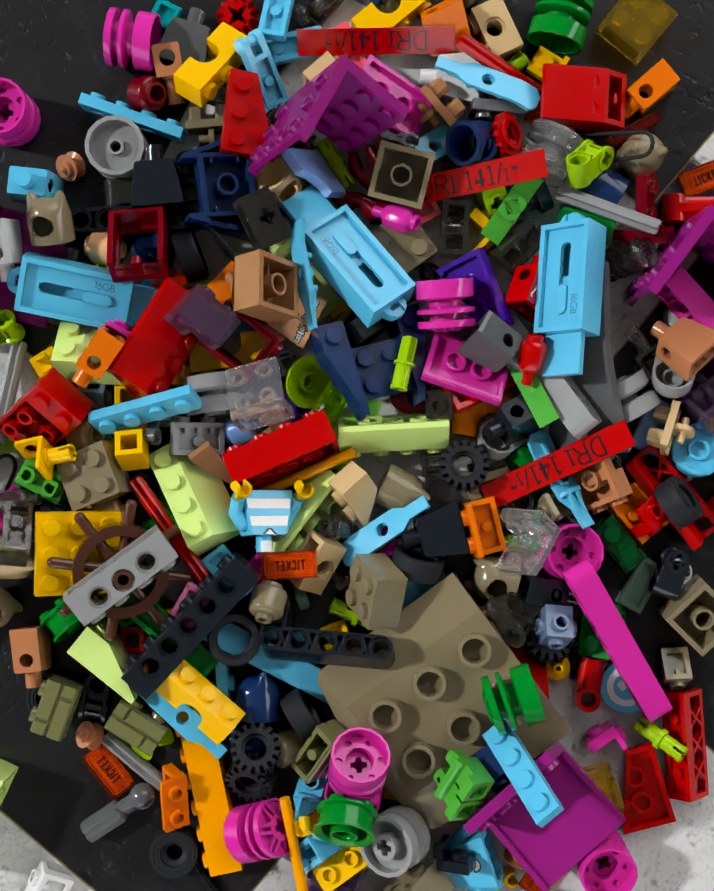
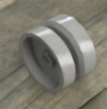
M119 115L105 116L97 120L88 130L85 138V153L92 166L106 179L116 183L131 182L133 179L134 162L147 160L146 146L149 143L140 128L130 119Z
M643 368L617 378L626 423L638 418L661 403L655 389H648L637 394V391L644 388L649 382V378Z
M234 371L199 374L181 379L182 386L190 384L197 394H201L200 398L202 399V408L186 413V417L219 416L229 414L232 411L246 409L242 394L226 392L243 385L242 377Z
M403 805L392 806L380 813L372 825L375 841L371 845L360 847V851L367 866L376 874L386 878L398 877L423 860L428 853L431 839L428 826L422 816L412 808Z

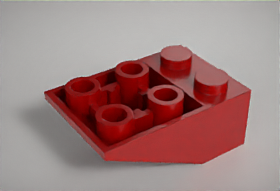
M545 63L543 64L540 118L587 132H609L624 129L627 75L608 68Z
M52 367L0 419V431L14 442L43 435L49 444L54 447L82 423L95 403ZM35 445L25 446L29 451H37V446Z

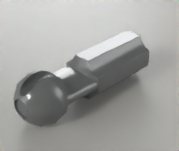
M141 782L136 784L128 796L120 801L115 799L83 820L80 824L82 833L91 843L95 842L124 823L128 815L135 810L149 808L156 798L155 789L148 783Z

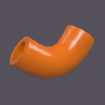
M512 390L503 393L499 406L484 401L459 413L454 412L449 433L461 437L476 438L480 419L487 414H496L498 407L511 400Z

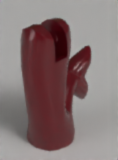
M374 145L365 147L370 164L368 169L364 170L357 151L348 154V162L353 176L367 191H369L378 155ZM346 191L341 198H330L339 204L338 209L345 204L352 211L354 208H359L371 225L382 224L381 218L372 216L374 205L386 207L390 204H396L369 197L359 192Z

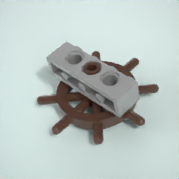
M133 499L127 500L125 504L123 523L108 524L95 529L84 513H76L74 520L87 537L79 545L74 559L50 557L47 560V565L50 568L72 570L74 585L63 593V600L66 604L61 607L60 614L63 617H68L74 613L84 627L90 622L95 624L103 617H108L105 638L108 641H113L116 638L119 619L131 618L144 612L160 627L165 617L155 604L163 595L167 583L187 584L193 580V576L190 573L169 571L176 563L175 559L179 557L169 542L180 534L181 531L178 525H172L163 533L157 525L149 530L135 525L137 503ZM120 536L118 553L115 554L105 540ZM96 547L106 562L86 560L91 551ZM150 555L154 557L152 563L147 566L139 564ZM84 572H90V574L84 577ZM152 580H155L150 590L145 593L142 588L146 587ZM105 590L107 595L104 599L100 600L96 597V595ZM131 592L136 601L123 604L130 597L129 593Z

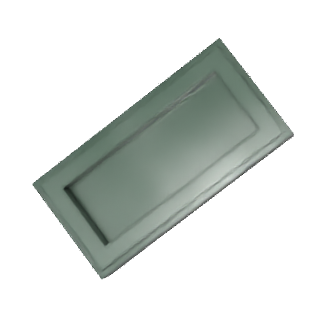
M646 558L632 569L615 601L641 614L651 596V593L648 592V587L657 563Z

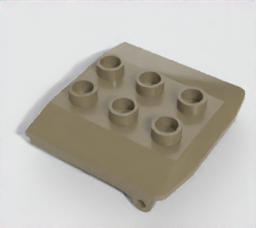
M453 572L402 609L398 628L376 629L369 633L387 636L391 639L395 652V661L391 667L387 669H371L327 664L320 670L317 676L318 684L332 712L345 730L356 727L369 728L379 733L388 743L391 756L385 784L399 802L420 814L431 829L439 828L449 821L444 813L448 806L444 800L434 796L438 785L433 779L434 774L440 768H450L445 759L447 753L450 750L461 749L467 757H470L487 745L482 735L493 726V723L490 722L482 698V682L480 677L487 675L491 687H495L498 684L494 673L499 672L504 682L508 683L511 682L509 668L522 664ZM357 646L352 647L348 652L357 653L361 648ZM380 649L375 654L383 656L388 653V650ZM534 679L533 681L547 721L529 727L521 715L516 717L518 731H515L532 759L572 731L565 718L560 715Z

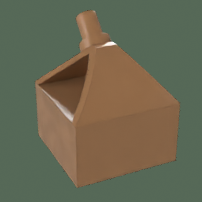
M261 249L235 256L233 272L230 271L225 275V280L230 284V289L232 290V307L235 312L272 324L298 318L297 263Z

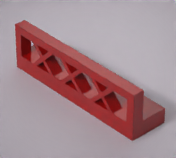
M647 445L628 459L625 468L649 497L655 495L654 489L662 483L661 473L678 476L691 488L701 504L702 516H707L713 524L701 531L695 524V521L681 528L669 518L668 520L693 551L702 546L704 538L714 532V513L667 456L660 454V448ZM653 451L660 459L659 467L648 466L642 457Z
M692 688L686 691L663 690L673 708L662 716L663 729L665 728L669 731V735L689 748L685 756L682 754L683 759L679 763L665 752L667 793L670 799L691 803L709 795L702 688ZM691 697H693V706H692V709H691V706H690V698H691ZM693 726H694V727H695V732H694V735L692 736V728H693ZM695 752H696V757H697V759H696V761H695V763H694V755H695ZM697 779H698L699 790H696V781H697Z

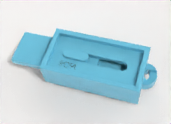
M313 185L281 203L282 209L294 223L300 218L305 219L307 252L312 253V258L309 260L367 328L382 318L394 321L404 315L407 307L406 302L410 300L415 289V282L347 204L336 210Z
M578 212L566 214L559 223L541 226L533 333L543 335L548 346L543 366V376L546 378L583 375L585 337L600 336L607 227L589 217L586 218Z
M30 251L22 256L21 266L13 268L6 278L8 289L16 294L14 310L97 328L102 322L105 324L108 320L114 322L116 318L128 325L135 326L158 291L157 288L135 284L136 281L113 283L108 268ZM17 275H19L18 285L16 284Z

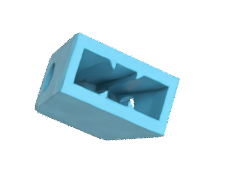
M19 166L9 167L7 194L12 201L27 202L28 192H34L39 198L54 197L57 191H63L64 193L65 180L49 170ZM49 183L52 184V188H51V191H50V192H49V188H48V184H49Z

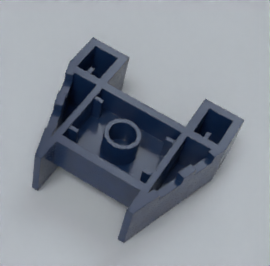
M221 139L181 154L176 162L177 166H194L199 213H189L183 220L184 225L210 231L209 229L212 227L221 235L251 243L280 242L288 235L285 211L282 208L258 210L254 175L248 171L253 162L250 158L219 152Z
M418 303L407 305L401 318L394 321L386 320L390 336L389 340L351 349L343 320L320 325L311 332L309 337L318 364L322 369H325L332 379L331 383L347 401L348 408L358 422L371 414L368 406L369 403L405 394L408 395L411 408L425 401L426 381L420 380L426 362V329H418L417 322L424 321L422 315H417V310H420ZM408 335L417 338L418 343L413 361L415 368L411 369L407 392L391 389L390 384L392 383L396 366L393 362L398 357L402 337Z

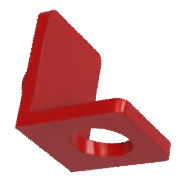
M128 626L124 629L121 627L120 638L127 653H140L143 650L141 645L150 635L140 626ZM135 632L139 634L140 645L133 648L127 645L126 636L129 633Z

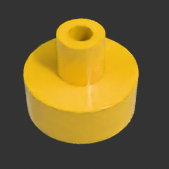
M564 658L561 663L557 661L555 666H550V663H547L548 677L552 680L564 679L570 672L569 660Z

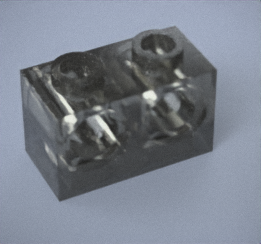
M5 500L0 535V565L27 566L31 544L34 503Z

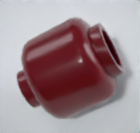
M153 75L137 76L131 80L127 89L128 100L131 106L138 111H158L163 108L168 97L165 83Z

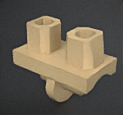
M673 400L671 406L659 404L655 407L653 421L664 423L665 428L662 430L650 427L646 437V444L660 448L661 455H669L674 435L677 436L675 443L683 445L685 439H691L695 435V429L689 426V418L683 417L681 423H678L681 415L679 410L681 406L680 401Z

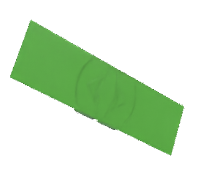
M539 178L514 184L481 231V234L498 246L544 180Z
M506 364L539 428L558 419L559 416L538 376L534 375L532 386L521 384L523 372L517 371Z

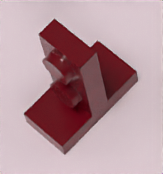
M643 171L636 176L635 211L657 219V207H654V196L658 193L659 183L658 179H655V171ZM623 224L618 225L613 231V240L667 244L674 238V227L660 226L656 235H651Z

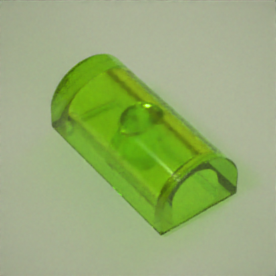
M330 379L310 411L317 410L319 412L324 410L333 429L348 403L340 391L335 389L331 383L332 379Z

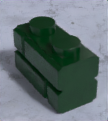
M606 513L594 525L590 526L599 535L604 546V552L621 572L629 573L647 558L645 553L637 547L636 542L612 514Z

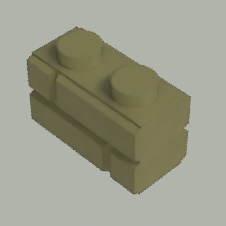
M52 675L48 678V681L43 680L38 691V695L41 696L39 706L35 705L29 716L28 721L32 722L30 731L61 742L67 735L84 685L59 675Z
M122 698L104 728L146 755L151 756L170 724L154 710L151 712L144 708V702L139 698L132 704Z
M335 719L317 725L312 732V736H309L291 763V767L308 784L324 778L328 774L332 745L338 735L346 731Z

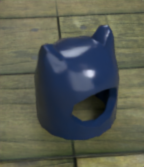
M462 120L454 123L448 130L445 140L449 159L459 166H469L494 159L499 150V146L495 145V137L492 136L494 134L492 128L494 122Z
M608 168L595 178L590 185L584 188H577V190L618 204L631 180Z
M254 667L250 668L248 676L238 684L236 690V705L246 713L240 722L269 723L278 721V696L280 692L278 685L272 678L267 677V673H259Z

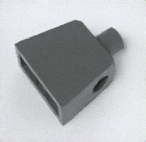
M191 7L187 20L173 17L159 43L177 41L180 47L182 64L189 57L199 62H210L207 38L212 32L209 27L202 25L206 13L199 8ZM170 49L163 50L159 55L160 62L165 66L172 65L175 61L174 52Z
M489 310L468 331L457 352L492 372H498L506 364L517 371H521L518 365L519 351L517 349L522 341V336Z

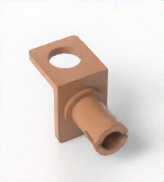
M175 41L152 45L156 76L165 81L168 105L185 103L184 97L175 91L173 74L182 65L179 43ZM170 49L174 52L175 61L172 65L165 66L160 62L159 55L163 50Z

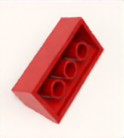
M165 278L125 340L123 347L108 367V370L136 397L141 398L167 391L177 373L182 369V365L188 355L195 348V342L210 323L213 314L202 300L170 278Z
M317 410L310 411L302 416L303 419L297 422H285L279 425L277 430L272 433H260L245 445L236 444L226 449V453L221 456L232 482L237 481L242 486L243 480L246 479L252 485V490H257L340 453L337 438L324 410L319 412Z

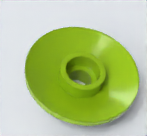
M306 355L299 358L291 366L286 378V391L289 399L296 406L305 409H311L323 403L332 388V379L325 369H322L318 364L315 355Z

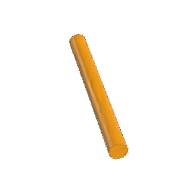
M353 447L257 490H284L293 486L297 480L304 481L354 459L357 455Z
M283 796L279 798L296 888L297 891H308L299 840L295 832V820L290 796Z

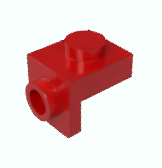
M655 495L650 496L636 509V513L641 520L630 530L638 538L646 534L649 537L653 536L662 529L661 525L668 517L658 504Z

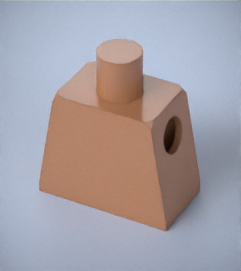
M681 317L671 327L659 320L651 329L650 334L659 339L656 356L687 382L714 357V329L689 318Z
M38 625L9 630L14 673H25L26 688L40 687L42 684V671L51 668L50 629L47 626Z

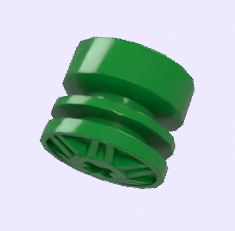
M538 0L534 9L537 15L532 17L527 34L528 41L538 48L543 46L555 54L574 55L580 53L587 33L584 26H587L590 22V15L595 5L594 1Z
M527 663L509 668L511 682L508 683L504 682L499 672L494 673L498 684L495 687H491L487 675L480 677L482 682V698L490 722L496 727L500 736L507 734L503 721L508 719L514 732L518 731L516 718L522 715L529 727L547 721Z

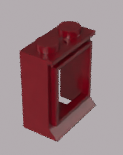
M163 206L108 211L107 266L113 283L169 278L167 267L168 221ZM158 232V262L143 263L140 256L131 257V265L120 266L121 236Z
M229 298L219 309L195 344L204 347L249 384L255 378L259 381L266 373L268 367L265 364L270 357L275 360L285 347L281 343L286 337L265 321L235 312L232 307V298ZM234 313L269 340L249 367L214 341Z

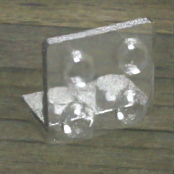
M275 356L225 370L231 421L242 432L295 418L293 407L284 398L279 362Z
M503 508L499 518L506 524V528L513 535L506 546L507 550H504L495 568L499 572L537 576L561 529L543 510Z

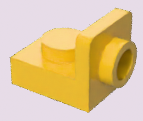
M540 46L525 72L542 82L543 64L567 65L570 57L565 56L562 59L543 46Z

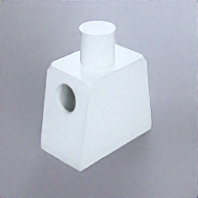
M464 52L440 55L459 63L480 64ZM420 68L419 85H429L441 77L450 88L439 98L442 103L449 104L457 97L467 108L473 98H479V90L467 88L462 81L439 69Z
M0 218V279L2 283L7 282L8 273L15 268V264L21 263L22 256L24 255L20 223L17 219Z

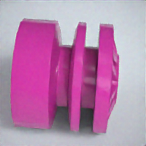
M110 7L103 29V56L106 65L115 67L119 64L121 68H126L132 56L135 70L154 72L155 65L151 47L152 45L159 44L162 38V25L159 13L138 11L134 21L130 9H123L121 11L118 7Z
M0 77V144L12 148L23 146L31 141L39 131L41 122L40 110L34 100L10 79Z
M473 277L415 281L416 300L429 303V307L417 310V315H429L430 321L417 322L418 329L448 332L459 331L476 325L475 318H463V312L475 311V307L462 305V299L474 296Z
M559 523L549 527L548 531L545 532L541 549L537 552V558L541 567L549 575L564 579L562 573L585 558L597 572L604 559V546L599 535L592 528L582 529L580 524ZM562 549H571V553L564 554L562 553Z
M363 727L347 729L338 735L332 745L328 770L330 787L335 793L342 794L350 799L368 801L379 795L385 784L391 756L388 743L384 738L372 729Z
M278 798L236 806L228 813L224 822V839L230 855L237 862L248 864L288 855L289 847Z
M616 830L574 866L585 891H631L638 878L637 865L620 833Z

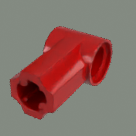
M681 193L662 195L661 224L675 225L684 223L708 205L714 206V197H685V194Z
M581 655L577 683L573 690L572 698L582 711L590 713L596 711L601 704L600 690L605 660ZM586 692H591V701L581 703V696Z

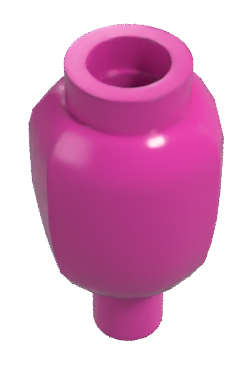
M390 204L386 207L374 205L372 208V216L381 218L382 223L392 230L402 233L416 232L421 225V216L417 215L416 211L410 207Z

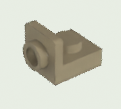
M554 492L543 494L537 501L538 511L543 519H547L549 525L573 515L571 509L559 502Z
M688 647L661 648L659 650L663 675L661 687H669L670 690L686 688V685L693 679Z

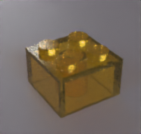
M619 0L602 20L596 33L637 66L672 24L678 13L663 0Z

